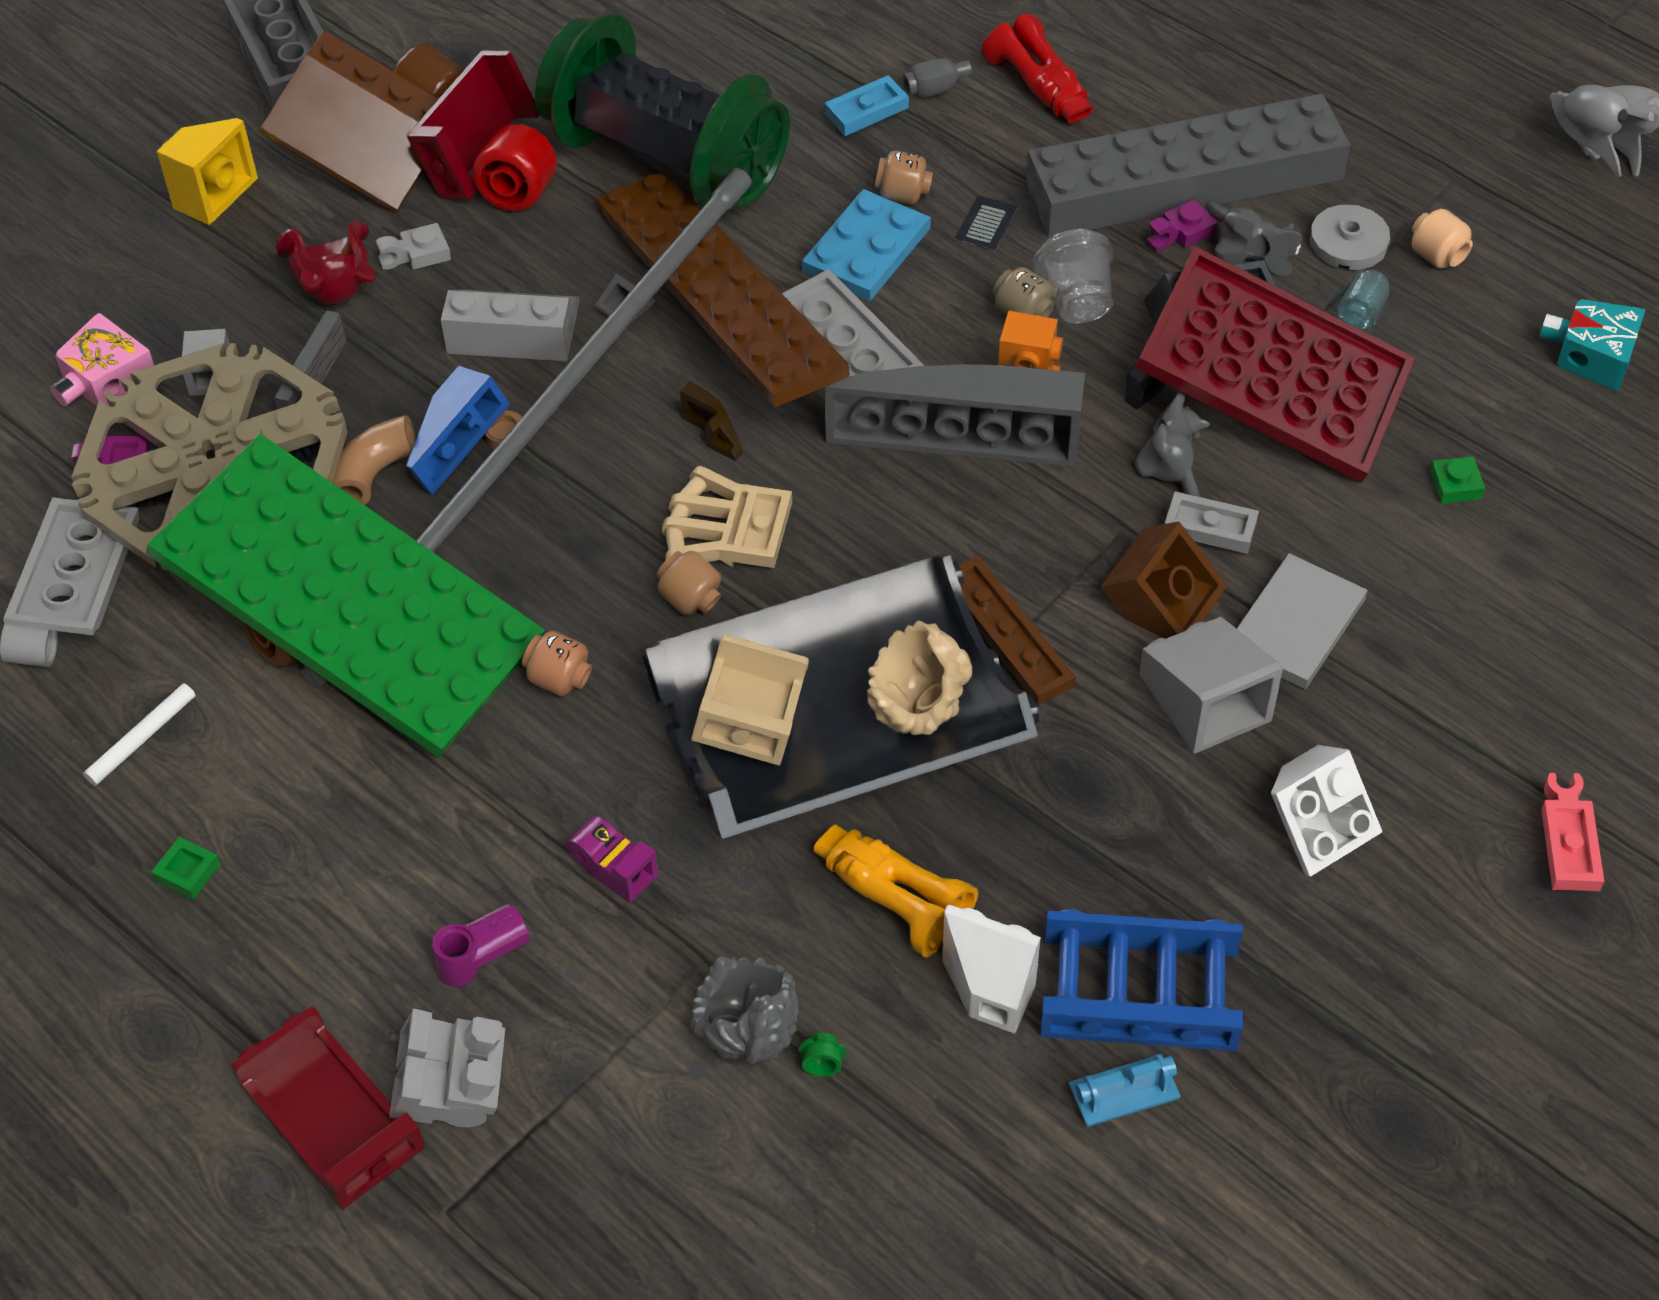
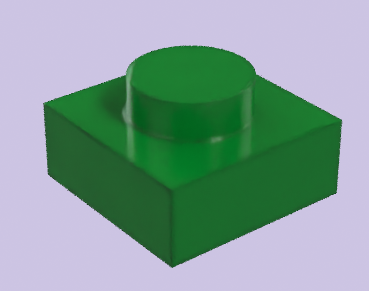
M1474 456L1432 461L1429 472L1440 504L1481 500L1483 498L1485 486Z
M178 837L151 873L156 883L194 900L221 866L217 854Z

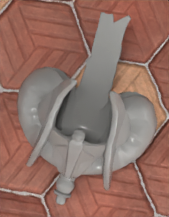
M1594 84L1579 86L1570 94L1563 93L1562 91L1550 94L1549 98L1552 101V107L1559 124L1569 136L1578 142L1583 153L1589 155L1591 161H1595L1601 156L1614 174L1620 177L1622 174L1615 147L1628 158L1632 175L1635 177L1639 175L1642 159L1641 134L1652 133L1659 127L1658 92L1635 85L1604 87Z

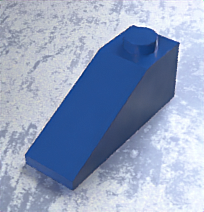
M458 366L432 396L406 465L428 494L433 495L510 405L491 376Z

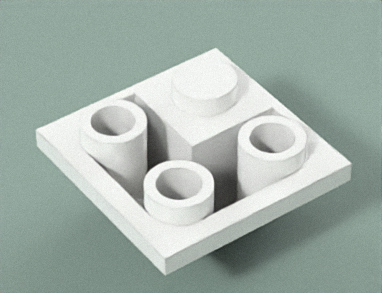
M1317 745L1282 766L1271 795L1305 876L1311 877L1382 833L1350 750Z
M948 904L944 912L942 962L969 1017L1015 1034L1036 986L1041 937L1033 935L1022 926L1005 925L988 919L977 910L971 908L960 909Z

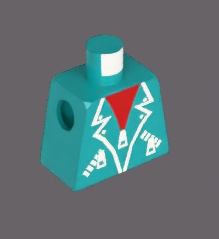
M1582 299L1577 301L1571 320L1546 314L1539 338L1563 344L1557 362L1560 368L1619 391L1646 309Z

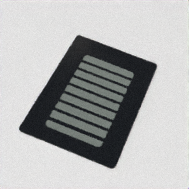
M977 196L955 239L996 250L1018 206Z

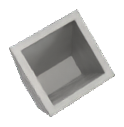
M1220 616L1206 623H1195L1186 631L1167 639L1159 638L1151 642L1142 650L1139 675L1191 752L1196 754L1271 722L1283 668L1277 660Z

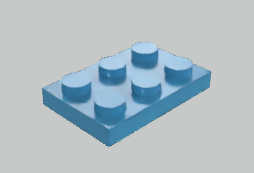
M863 189L802 260V272L814 277L830 269L854 295L870 302L930 230L931 217Z

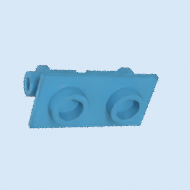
M1162 1054L1069 1082L1087 1127L1171 1102L1181 1097L1172 1076L1177 1075L1175 1062L1171 1056L1163 1058Z

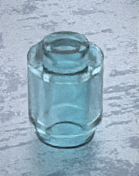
M1365 270L1361 274L1356 275L1338 305L1337 311L1341 320L1358 329L1371 328L1376 323L1390 295L1387 278L1374 270Z

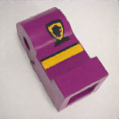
M598 816L591 817L566 841L568 852L578 864L589 871L591 876L629 903L658 876L655 850L642 841L635 844L617 832L606 820ZM640 872L637 880L632 883V879Z

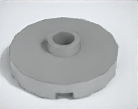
M1337 205L1325 209L1316 216L1310 230V247L1315 255L1326 264L1338 268L1339 264L1349 266L1348 270H1362L1373 267L1383 260L1390 243V229L1384 219L1374 211L1358 205Z

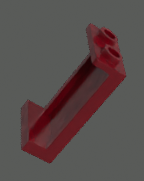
M314 1006L309 1007L302 1013H297L287 1018L276 1032L262 1042L254 1043L245 1048L238 1059L231 1064L242 1090L342 1210L425 1149L419 1127L407 1112L399 1118L389 1117L391 1102L326 1029L320 1013Z

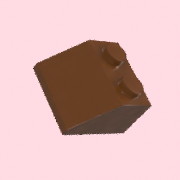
M1177 521L1143 529L1100 588L1124 619L1167 639L1186 631L1195 623L1202 622L1228 585L1182 524Z

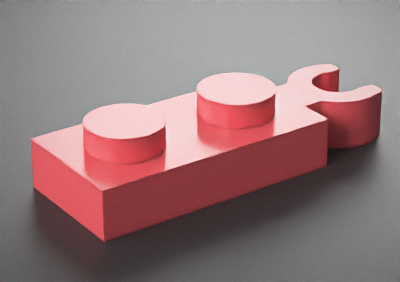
M1549 773L1544 786V793L1548 800L1544 801L1541 812L1552 890L1601 891L1604 884V875L1592 801H1578L1584 786L1583 778L1579 773H1574L1570 782V788L1566 789L1557 784L1555 773Z

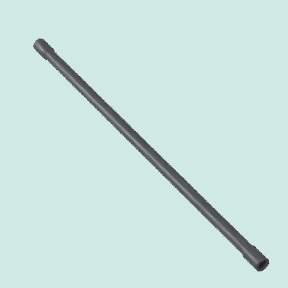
M734 168L714 190L709 201L416 539L417 542L433 553L438 549L723 214L730 210L752 185L751 178L746 172L739 168ZM306 665L300 671L301 676L315 688L321 689L328 681Z

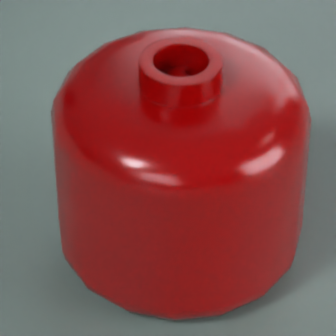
M509 124L502 127L493 134L474 160L472 175L475 187L486 201L499 209L523 211L530 208L540 198L555 176L557 166L555 150L548 139L534 128L523 124Z

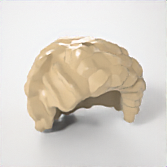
M919 620L914 626L907 625L905 633L899 630L893 633L889 638L888 648L882 647L879 650V657L875 665L868 669L871 677L868 681L871 687L867 690L868 703L875 711L876 719L883 724H887L889 728H893L895 732L903 734L910 732L912 735H930L937 730L938 726L958 714V698L963 694L962 685L968 683L972 676V665L969 656L965 650L959 648L957 642L952 637L941 631L936 624H925Z

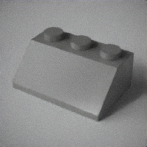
M463 289L448 290L441 317L447 354L567 361L579 306V297Z

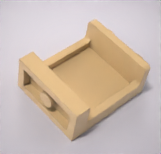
M723 634L691 740L780 766L792 728V721L809 659Z

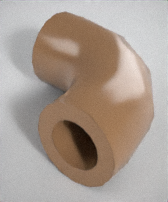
M403 415L373 425L349 441L341 453L333 484L363 505H366L371 498L372 482L378 473L388 465L409 458L416 435L409 417Z

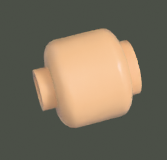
M1437 209L1430 214H1422L1412 227V232L1414 233L1412 248L1418 255L1436 268L1455 267L1463 262L1471 251L1473 242L1471 240L1472 233L1470 227L1446 209Z

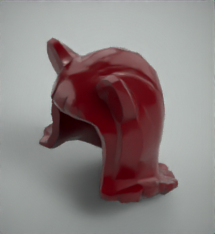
M359 220L349 223L348 237L313 246H305L302 236L294 228L287 229L285 233L280 234L277 238L275 247L278 257H289L291 269L300 286L308 295L321 303L338 305L348 302L363 283L375 282V271L368 265V252L362 243L369 235L370 230L367 225L361 224Z

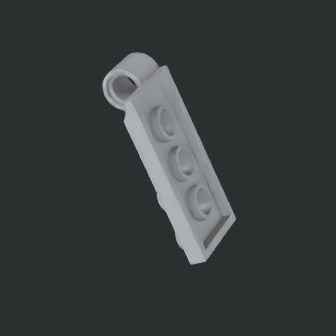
M52 497L3 618L4 627L0 641V655L3 662L50 667L53 664L57 651L58 631L94 636L95 631L100 628L129 549L86 520L77 500ZM124 506L114 510L116 514L137 528L139 523L138 508ZM84 535L94 537L87 541H79ZM71 565L82 566L81 569L76 571H66ZM57 596L71 597L63 602L52 601Z

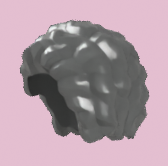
M718 957L714 965L709 969L710 975L705 977L703 984L697 988V997L693 1000L695 1007L692 1009L690 1023L693 1033L703 1038L705 1044L711 1049H716L719 1056L723 1059H737L745 1056L746 1061L753 1064L758 1061L764 1062L777 1058L784 1048L789 1047L792 1040L791 1036L797 1031L796 1023L799 1009L792 974L785 971V968L781 965L773 966L766 964L765 960L761 957L755 960L753 964L745 957L740 958L738 961L735 957Z

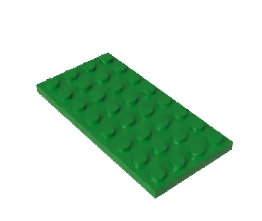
M259 434L147 544L146 554L438 758L443 755L522 663L526 649L536 635L543 636L545 629L262 434Z

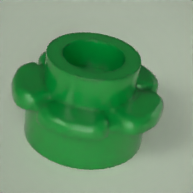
M815 1033L802 1041L798 1047L803 1070L817 1077H828L837 1074L841 1069L842 1059H845L847 1055L846 1047L843 1044H838L837 1038L829 1033Z

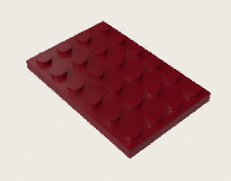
M1194 246L1134 368L1362 483L1370 471L1415 357Z

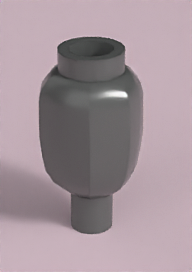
M946 58L931 59L913 65L908 73L902 75V82L908 96L916 95L918 98H928L950 90L956 84L958 78L971 75L972 68L968 60L954 64V62Z

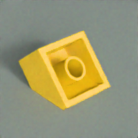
M238 118L183 127L156 151L173 209L208 225L213 223L258 179L244 121Z

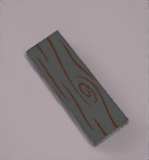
M327 310L323 314L293 365L321 384L346 343L340 313ZM283 381L274 397L277 409L297 403L301 399L302 393Z

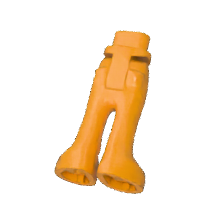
M835 824L814 845V853L826 860V867L832 872H836L848 886L864 897L894 911L909 924L911 947L925 958L931 957L943 943L944 912L947 905L949 904L960 909H973L975 907L978 890L970 883L958 879L942 878L892 850L880 839L874 840L870 837H861V832L856 829L847 832ZM894 883L903 884L913 889L921 896H923L925 899H927L930 903L904 890L903 888L895 885Z

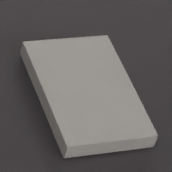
M1289 553L1237 630L1280 663L1283 668L1281 678L1306 690L1362 606L1368 590Z

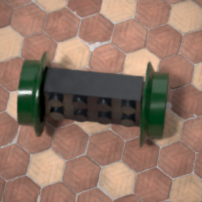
M616 14L603 15L594 21L578 18L566 24L547 48L537 75L535 87L537 109L544 119L552 122L554 133L562 144L570 148H581L590 144L599 134H603L690 174L691 193L694 201L700 207H703L709 201L714 190L734 168H739L746 172L752 181V185L735 205L745 207L755 202L774 179L787 148L790 132L788 110L784 104L772 99L769 84L763 77L756 74L744 75L729 85L721 95H718L703 88L699 83L688 82L672 75L667 69L656 68L640 61L636 57L635 35L630 23L625 18Z

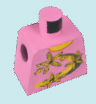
M98 313L57 351L55 358L62 378L50 386V391L63 406H67L81 395L96 407L99 400L109 406L105 393L109 391L115 396L125 395L126 392L120 380L123 378L132 380L130 373L154 366L149 349Z

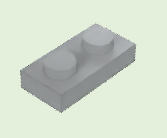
M1175 491L1165 524L1179 521L1195 542L1248 554L1259 511Z

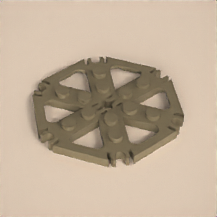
M224 343L130 373L132 380L129 378L120 380L126 392L123 396H115L109 391L105 393L109 406L99 400L71 477L73 488L78 497L89 494L77 500L85 519L150 565L156 567V561L146 554L147 544L259 434H262L287 452L321 442L313 470L333 483L348 431L342 412L330 416V414L340 411L337 398L332 390L263 347L261 356L257 346L251 345L249 353L246 356L239 357L236 343H230L227 349ZM199 368H208L213 371V375L198 418L157 391V386L163 380L174 378ZM265 374H273L302 393L301 399L295 404L247 419L259 380ZM114 423H124L159 447L158 449L107 465L98 461L108 430ZM214 450L216 457L207 459L205 452ZM173 490L163 523L153 532L139 530L114 512L115 509Z

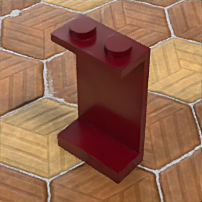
M481 51L407 134L412 148L440 198L469 200L477 189L468 172L473 167L474 160L498 129L509 125L514 118H538L540 116L533 95L511 51Z

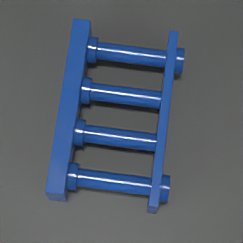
M1075 909L1048 911L1045 943L1060 944L1058 995L1055 997L1044 996L1040 1037L1237 1051L1243 1029V1010H1231L1225 1007V956L1237 957L1242 937V924H1230L1220 919H1210L1202 922L1088 914ZM1079 946L1108 948L1107 999H1081L1077 996ZM1128 949L1157 951L1156 1003L1154 1004L1134 1003L1127 1000ZM1176 953L1206 955L1204 1007L1179 1006L1176 1003Z

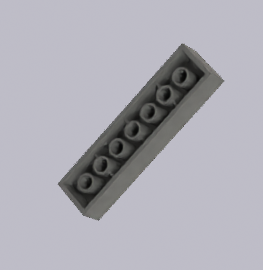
M1322 93L1028 150L1026 186L1050 238L1162 216L1164 212L1193 199L1202 207H1206L1208 201L1222 204L1343 180L1351 145Z

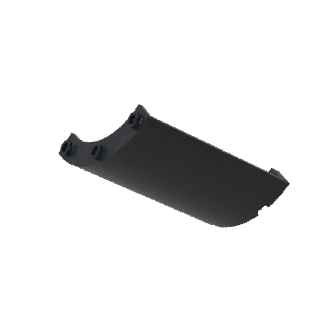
M938 554L639 647L656 703L661 702L663 708H668L673 723L666 725L665 729L680 767L700 808L710 807L712 813L706 814L707 821L721 839L1038 736L1035 726L1039 722L1037 706L1032 697H1027L1026 692L1016 687L1001 671L994 649L986 647L961 589V586L964 585L961 568L957 561H952L951 555ZM919 620L925 624H936L941 631L952 637L957 642L959 648L966 651L972 665L971 679L968 683L962 685L963 694L958 698V714L938 726L937 730L930 735H912L910 732L907 734L895 732L893 728H889L887 724H883L876 719L875 711L868 703L867 690L871 688L868 682L871 679L868 669L875 665L879 657V650L882 647L888 648L889 638L895 631L899 630L905 633L907 625L914 626ZM723 634L809 659L792 721V728L780 766L691 740Z

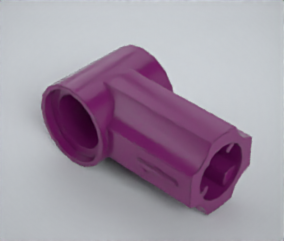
M506 904L466 926L450 924L436 932L432 943L435 970L438 978L444 984L449 986L466 985L476 977L480 967L530 941L529 932L515 906ZM455 953L463 954L459 957H449V955Z

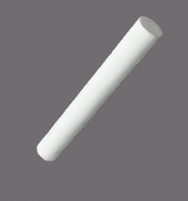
M185 683L180 685L83 772L84 777L94 786L99 784L196 696L194 691Z

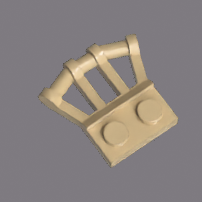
M697 466L690 474L688 484L680 493L674 494L671 497L668 507L671 514L664 520L661 530L666 537L668 546L665 560L677 551H680L682 554L688 551H695L708 562L722 560L731 567L736 562L775 568L792 505V491L738 484L705 467ZM711 490L729 500L700 496V494ZM697 514L724 518L727 521L726 523H719L687 517ZM690 537L711 540L713 542L685 546L684 538Z

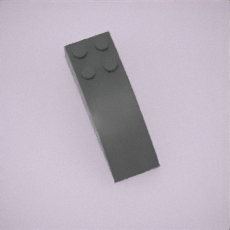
M953 364L916 366L853 375L825 387L826 443L1076 467L1085 373L1004 365Z

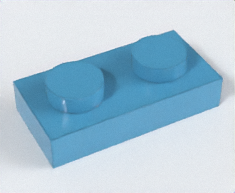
M887 75L825 102V115L844 136H847L908 109L909 96Z

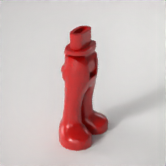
M1020 15L1016 18L1013 29L1008 22L1002 23L983 42L981 55L984 59L994 66L1001 65L1008 60L1017 69L1036 98L1043 105L1052 109L1055 116L1064 117L1072 124L1088 117L1093 112V106L1087 101V91L1077 80L1076 73L1055 53L1045 38L1044 24L1035 15ZM1029 51L1037 58V60L1041 63L1042 66L1038 65L1033 60V58L1028 53Z

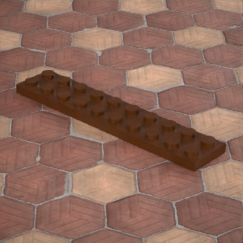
M666 172L649 175L642 181L626 187L615 188L608 194L596 198L598 212L649 268L653 266L701 210ZM716 224L664 283L668 290L774 408L850 377L848 362Z

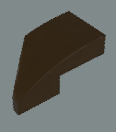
M689 381L680 390L682 419L705 430L706 447L736 461L742 454V447L722 403L711 393Z

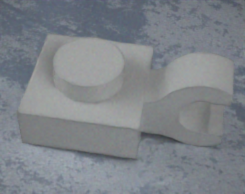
M438 223L400 232L401 240H397L392 236H384L376 240V245L380 252L378 260L382 269H392L400 264L410 262L414 270L451 260L449 246Z

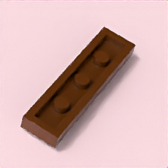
M979 556L960 564L964 579V585L961 586V589L980 635L994 649L999 659L1025 692L1033 698L1036 706L1074 688L1076 676Z

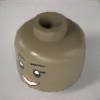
M1026 267L1016 268L1014 271L1011 269L1006 270L1000 276L992 291V296L995 297L996 310L1006 318L1008 311L1049 317L1054 308V302L1051 301L1053 292L1051 284Z

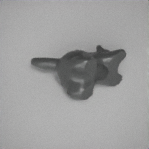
M1213 201L1206 203V208L1210 215L1221 223L1219 243L1214 249L1216 257L1230 264L1243 263L1247 258L1257 261L1264 260L1268 269L1278 276H1287L1292 273L1293 265L1287 258L1298 254L1301 248L1300 243L1303 239L1300 232L1294 231V224L1290 223L1287 226L1279 227L1263 220L1258 213L1250 208L1238 206L1228 210Z
M1178 391L1166 410L1162 411L1152 427L1153 435L1137 454L1134 466L1142 477H1153L1163 483L1179 481L1184 494L1201 497L1191 470L1194 458L1192 440H1198L1201 436L1199 430L1208 428L1210 423L1200 419L1189 407H1183L1185 395Z

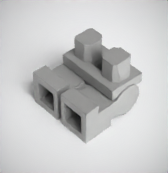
M413 1008L400 1030L395 1069L398 1072L394 1077L389 1117L399 1118L407 1112L414 1121L431 1124L433 1120H438L458 1127H475L483 1124L487 1119V1114L493 1115L498 1105L505 1028L502 1027V1023L497 1020L475 1017L472 1021L457 1018L455 1023L452 1024L432 1019L431 1012Z

